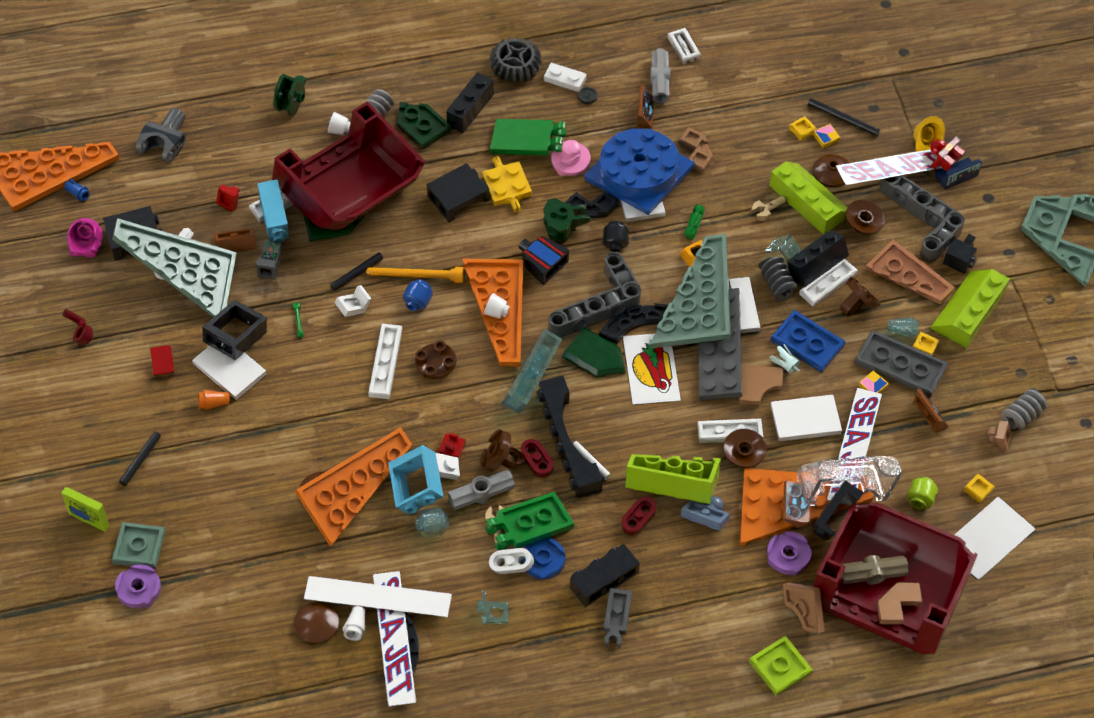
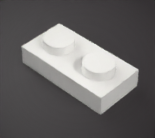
M551 63L544 75V81L579 92L586 81L587 74Z

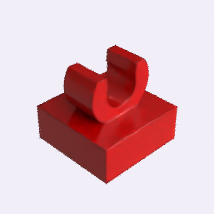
M224 184L218 187L216 204L230 212L237 209L238 192H240V189L235 186L229 188Z
M445 433L438 453L458 457L459 461L466 444V439L460 438L453 433Z

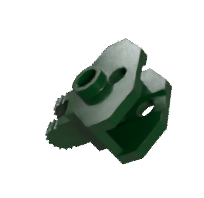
M282 74L279 77L273 99V106L276 111L285 109L289 116L292 117L297 113L306 95L304 87L307 79L304 76L299 75L293 78Z
M557 198L549 199L543 208V223L548 237L558 243L567 241L571 232L576 230V227L590 222L589 215H584L587 212L586 206L582 204L571 207L570 203L565 204Z

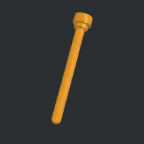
M375 267L366 269V273L372 276L445 278L454 281V283H463L464 267H455L451 271Z

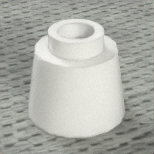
M334 112L329 123L328 133L338 135L349 134V119Z
M493 293L486 305L484 315L499 319L502 316L506 317L510 306L507 305L506 300Z

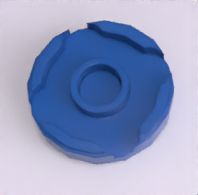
M542 539L524 547L534 558L532 567L526 571L532 577L543 580L550 579L558 575L564 568L566 559L564 549L554 539ZM526 558L522 559V564H524L526 562Z

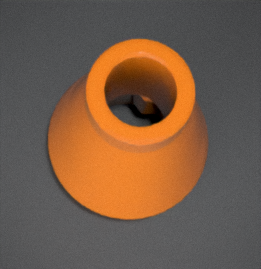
M210 390L198 392L199 409H205L206 411L223 405H229V393Z

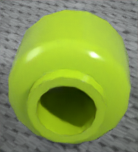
M928 477L916 478L910 484L907 500L915 509L925 510L930 508L935 502L938 487Z

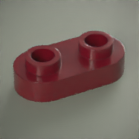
M535 439L524 441L521 445V454L529 468L537 477L545 478L550 476L553 472V460L544 447ZM529 451H534L535 453H534V454H529L528 452H529Z
M650 497L639 498L622 517V530L629 535L640 533L656 514L655 501ZM642 509H647L649 511L643 512ZM629 524H634L636 526L630 527Z

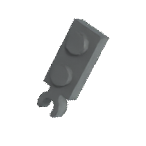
M610 588L604 623V632H609L605 636L606 647H608L609 641L612 639L617 641V648H620L622 645L620 634L626 635L632 591Z

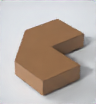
M688 127L679 139V145L693 151L688 159L695 162L693 169L703 174L713 161V155L709 149L706 135Z
M896 583L878 601L877 610L880 624H902L904 619L901 606H921L922 597L919 583Z

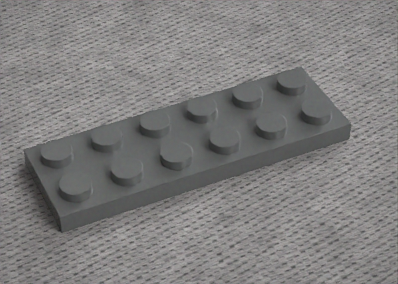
M739 288L729 289L731 339L699 342L700 400L742 397Z

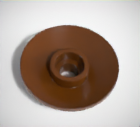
M824 155L814 163V177L825 186L839 187L845 185L836 166L849 164V162L838 155Z
M854 201L846 210V220L857 232L874 234L879 232L884 226L885 216L883 211L871 201Z
M751 429L735 430L724 441V454L735 466L742 468L754 467L766 455L765 440L759 433ZM741 450H747L748 453H742Z

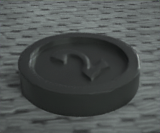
M584 87L578 92V99L584 104H592L597 100V91L591 87Z

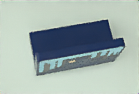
M968 157L954 163L948 171H945L943 168L935 171L934 176L946 190L978 176L982 162L980 159L972 162Z

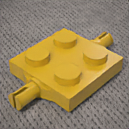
M497 156V160L494 157L492 162L495 168L482 171V178L490 189L489 195L494 206L511 204L515 213H517V210L520 212L522 208L518 201L532 196V190L520 162L503 165L500 157Z

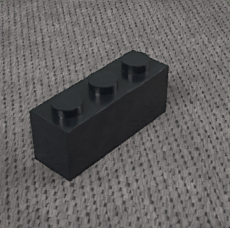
M478 72L474 75L446 110L447 122L453 129L461 133L466 131L493 97L494 80Z
M830 230L787 261L790 275L794 279L793 281L806 287L848 257L849 253L845 236Z
M625 544L618 548L613 547L604 557L596 558L585 569L574 572L570 578V589L586 608L609 593L610 588L615 589L637 575L640 562Z

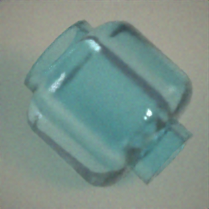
M439 507L421 510L419 518L415 520L417 531H421L424 537L443 535L446 529L449 528L448 514Z

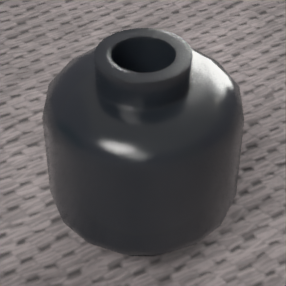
M611 221L603 228V245L609 248L611 252H620L628 246L629 229L623 222Z

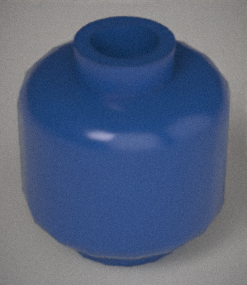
M420 279L411 281L403 294L406 307L412 311L424 310L433 296L431 286Z

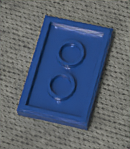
M795 310L776 330L770 340L776 345L781 346L784 350H786L785 344L792 355L821 373L846 343L843 339Z

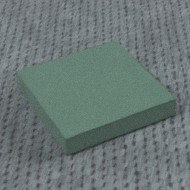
M122 522L112 563L126 566L147 565L152 569H156L166 533L165 527Z

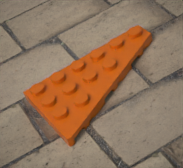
M110 142L86 144L85 147L72 148V145L41 148V151L28 152V150L11 151L9 153L0 152V193L12 211L15 212L63 188L70 179L77 181L120 160L119 154Z
M744 468L740 546H746V543L758 539H766L770 535L775 536L784 533L794 527L783 520L784 481L803 483L811 487L809 523L817 520L830 501L827 499L834 475ZM860 478L857 489L862 491L863 495L856 502V505H864L873 501L874 479ZM840 503L831 516L835 515L838 511L850 509L851 506Z

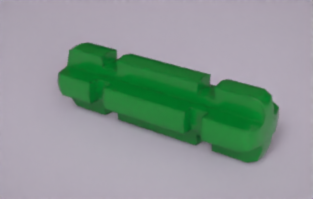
M696 204L687 224L688 227L685 230V238L691 240L695 238L696 231L702 220L701 217L705 212L703 205Z

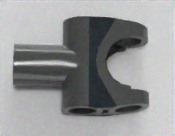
M172 108L161 125L148 121L137 139L136 151L144 154L153 147L164 148L162 161L172 162L186 141V133L178 131L186 119L185 114L177 108Z

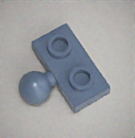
M713 496L710 504L690 500L681 509V517L719 531L729 521L730 513L722 510L724 504L718 496Z

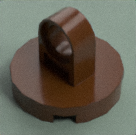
M852 276L845 283L853 292L843 301L840 310L847 317L857 312L864 303L873 310H876L881 303L878 302L868 289L859 285V281Z
M501 429L495 431L488 440L491 443L488 450L483 449L481 466L488 471H495L500 465L509 469H515L523 461L521 452L510 446V433ZM508 454L514 457L515 462L509 458Z

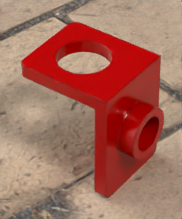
M171 346L150 348L153 366L152 374L158 376L175 373Z

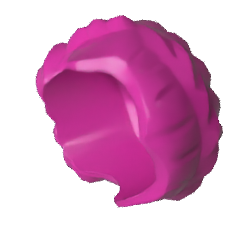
M80 218L70 225L67 243L71 256L79 257L83 255L89 258L96 256L103 238L102 228L96 221L89 218Z

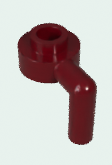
M65 309L62 316L78 324L73 341L80 345L88 344L93 338L92 327L86 324L84 318Z

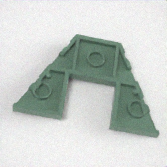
M1077 194L1073 195V197H1060V195H1052L1050 197L1034 196L1021 231L1084 287H1087L1094 269V250L1061 238L1071 214L1094 222V195Z

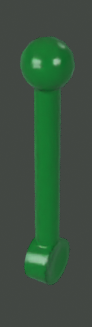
M295 302L292 307L297 321L298 331L296 336L303 338L304 332L302 331L299 313L301 305L299 302Z

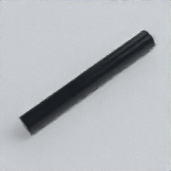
M378 252L331 283L330 287L332 290H337L366 271L367 268L383 259L382 254Z
M153 432L119 480L121 485L126 486L158 442L161 437L158 432Z

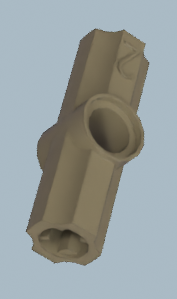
M877 555L868 556L860 562L842 564L846 567L841 582L842 584L866 581L868 584L874 585L883 582L886 578L907 576L909 572L908 562L904 556L882 559Z

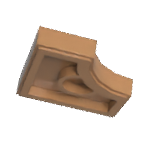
M742 365V397H739V404L760 405L761 399L767 393L773 390H782L783 368Z
M795 583L783 584L785 606L791 608L798 615L803 630L814 633L824 632L820 588Z

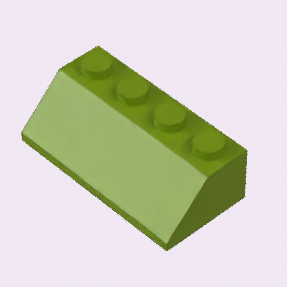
M786 161L771 171L769 186L780 196H784L786 201L823 235L846 220V210L848 207L800 164Z
M993 269L970 271L931 326V330L967 348L1005 295L1010 278Z

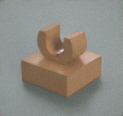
M1000 421L998 428L989 427L987 436H990L989 442L997 443L1000 451H1008L1012 436L1009 421Z

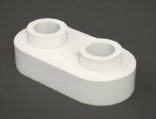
M525 548L498 550L489 559L491 569L498 574L525 572L532 567L534 562L533 555ZM526 558V562L521 564V560ZM502 561H505V564L503 566H500V563Z

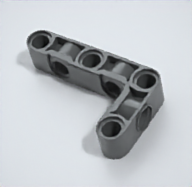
M903 175L881 179L879 190L882 194L935 228L923 240L920 257L925 262L931 263L936 261L950 247L954 239L961 235L965 222L964 216Z
M610 252L605 256L604 273L614 288L552 312L548 318V332L552 337L560 338L617 316L630 307L640 305L641 287L619 253Z

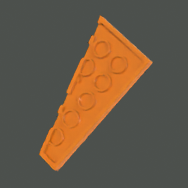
M462 259L499 366L520 367L523 260ZM493 293L506 300L507 305L510 306L506 317L502 316L499 319L484 315L486 305Z
M401 427L295 490V494L329 546L336 541L379 485L389 475L388 463L404 455L412 446V443Z

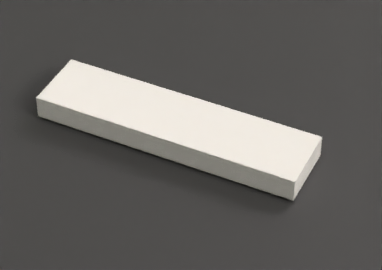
M381 325L368 392L369 397L390 399L403 330L400 325Z

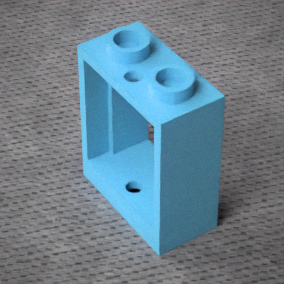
M278 180L257 183L268 239L272 242L281 243L289 238V232Z
M422 445L388 463L396 508L407 514L417 512L418 509L433 504L436 500L444 497L436 453ZM424 466L428 488L410 497L406 475Z

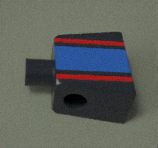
M543 236L539 237L534 243L523 239L519 245V249L523 251L524 267L542 285H545L569 262V249Z

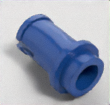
M73 179L65 183L64 189L73 194L78 201H86L89 198L90 191L86 186L79 185Z

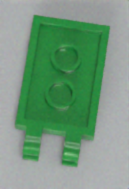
M496 119L490 152L491 154L549 156V151L562 152V137H565L567 129H565L566 123L559 121L554 124L553 120Z
M554 491L496 511V517L487 519L486 523L488 526L484 529L488 535L495 534L501 528L504 529L505 534H499L495 537L497 543H494V546L498 551L505 550L511 544L516 549L569 531L574 528V522Z

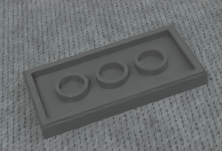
M871 330L854 363L869 371L874 370L878 375L912 390L920 389L928 397H932L948 366L946 361L874 330Z

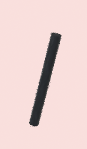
M810 98L808 102L809 106L870 134L878 136L880 133V129L813 98Z

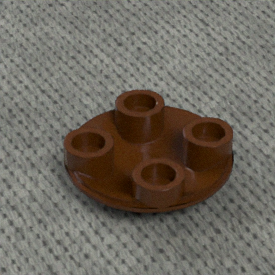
M436 341L426 345L415 354L416 369L422 376L429 379H440L449 375L457 363L454 350L446 345L444 341Z
M313 602L303 606L294 618V629L297 635L309 645H316L317 643L327 641L339 629V619L336 611L330 605L321 602Z

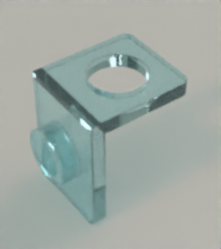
M791 234L777 237L766 249L767 252L780 250L787 261L802 251Z
M482 590V600H478V613H482V623H508V602H486V590ZM495 607L501 608L504 612L499 618L493 617L490 613Z

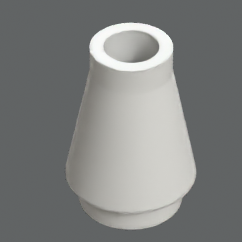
M354 606L352 608V612L343 626L344 636L349 640H360L365 634L366 610L361 606Z

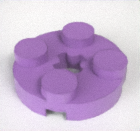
M785 532V534L779 536L777 534L770 540L767 548V561L769 566L773 567L776 571L797 576L810 563L812 551L808 541L802 535L795 532ZM790 549L793 551L792 554L794 556L788 557L783 551L788 552Z
M133 565L131 569L126 572L122 571L116 579L115 589L122 604L130 608H149L161 592V582L151 567L147 565ZM138 583H142V589L135 590L133 588V585L137 586Z

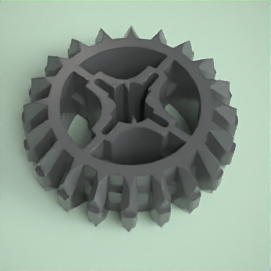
M509 37L507 41L502 39L501 43H496L495 48H492L490 67L500 80L505 78L506 83L509 80H512L514 84L516 81L522 83L524 79L529 81L531 77H535L536 72H539L541 53L537 45H533L531 40L526 42L525 37L522 40L518 39V37L515 39Z

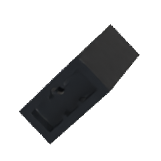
M233 300L202 327L203 342L230 358L237 360L267 333V317L250 309L245 304ZM234 317L250 325L237 339L221 330Z

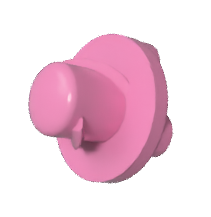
M567 140L562 143V152H552L551 163L558 175L575 176L587 172L591 160L590 153L585 146L577 141Z

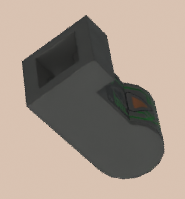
M264 242L263 251L256 263L258 277L276 280L283 251L282 243ZM263 268H264V269H271V272H270V273L264 272V271H263Z

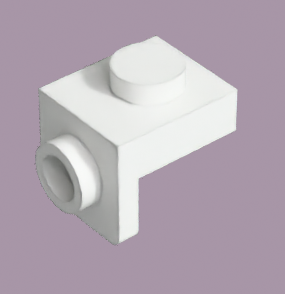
M360 285L356 287L354 294L337 297L335 304L342 314L348 317L365 313L371 297Z
M436 453L440 477L456 480L460 476L458 457Z

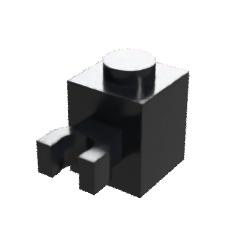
M968 234L964 242L955 238L946 251L943 264L963 274L969 268L972 269L977 262L975 257L977 248L973 247L976 237Z

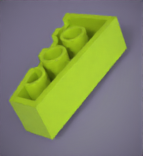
M632 454L626 468L625 488L710 504L719 480L721 458H713V461H702V457H693V460H681L680 456L661 459L658 455Z

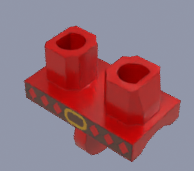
M955 137L947 146L944 140L935 139L930 144L931 153L937 155V159L931 164L934 170L940 166L945 171H948L955 162L961 159L965 151L958 146L960 139Z

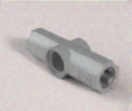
M656 49L652 52L650 72L652 99L659 104L669 100V55L664 49Z
M505 470L489 477H476L472 483L449 491L448 497L452 508L458 510L476 502L480 504L486 503L492 496L515 488V483L510 471Z

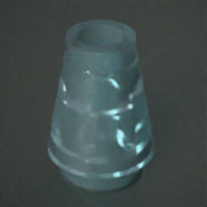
M914 317L889 319L888 331L911 338L918 335V319H914Z

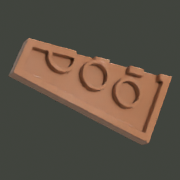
M892 240L866 265V270L938 304H942L955 291L954 286L895 240Z

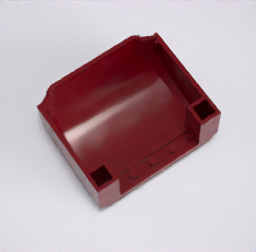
M367 101L352 110L349 134L307 160L302 161L291 148L275 157L272 180H278L279 189L315 225L325 229L340 230L411 186L417 180L426 161Z
M853 502L816 574L813 587L820 588L822 611L918 653L935 654L959 602L978 554H973L965 546L966 542L960 537L880 503L869 502V505H856V502ZM877 555L880 559L904 556L907 559L909 571L907 576L886 578L883 582L874 585L868 584L866 581L842 584L841 582L846 567L842 564L860 562L865 557ZM896 583H919L922 597L921 606H901L904 619L902 624H880L877 610L878 601Z

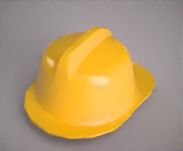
M930 116L915 127L913 136L916 142V152L930 150V144L935 139H944L945 125L942 119L937 116Z

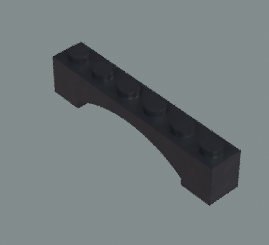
M564 376L539 381V390L536 391L539 403L543 402L545 420L550 421V434L552 438L555 437L557 440L555 443L558 455L562 454L564 459L562 460L564 472H568L570 475L568 480L571 490H575L578 498L601 492L603 489V479L597 463L589 462L579 453L571 442L564 425L563 411L565 405L569 404L570 392Z

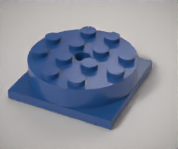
M631 128L630 130L617 133L605 143L600 153V160L584 175V180L649 215L695 167V162L679 154L677 147L667 136L652 129Z

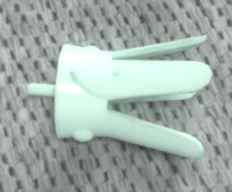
M785 344L784 347L788 353L781 346H778L777 350L780 352L779 355L783 360L772 355L770 356L771 361L782 366L789 374L794 370L799 372L797 367L800 361L792 356Z

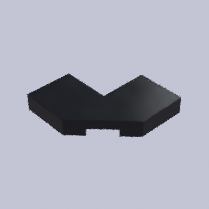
M605 191L592 202H589L577 192L564 202L565 204L570 203L571 207L585 205L587 212L584 215L588 214L590 218H606L619 206V201Z

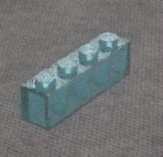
M546 329L542 331L502 400V404L517 413L524 409L562 341L560 337Z

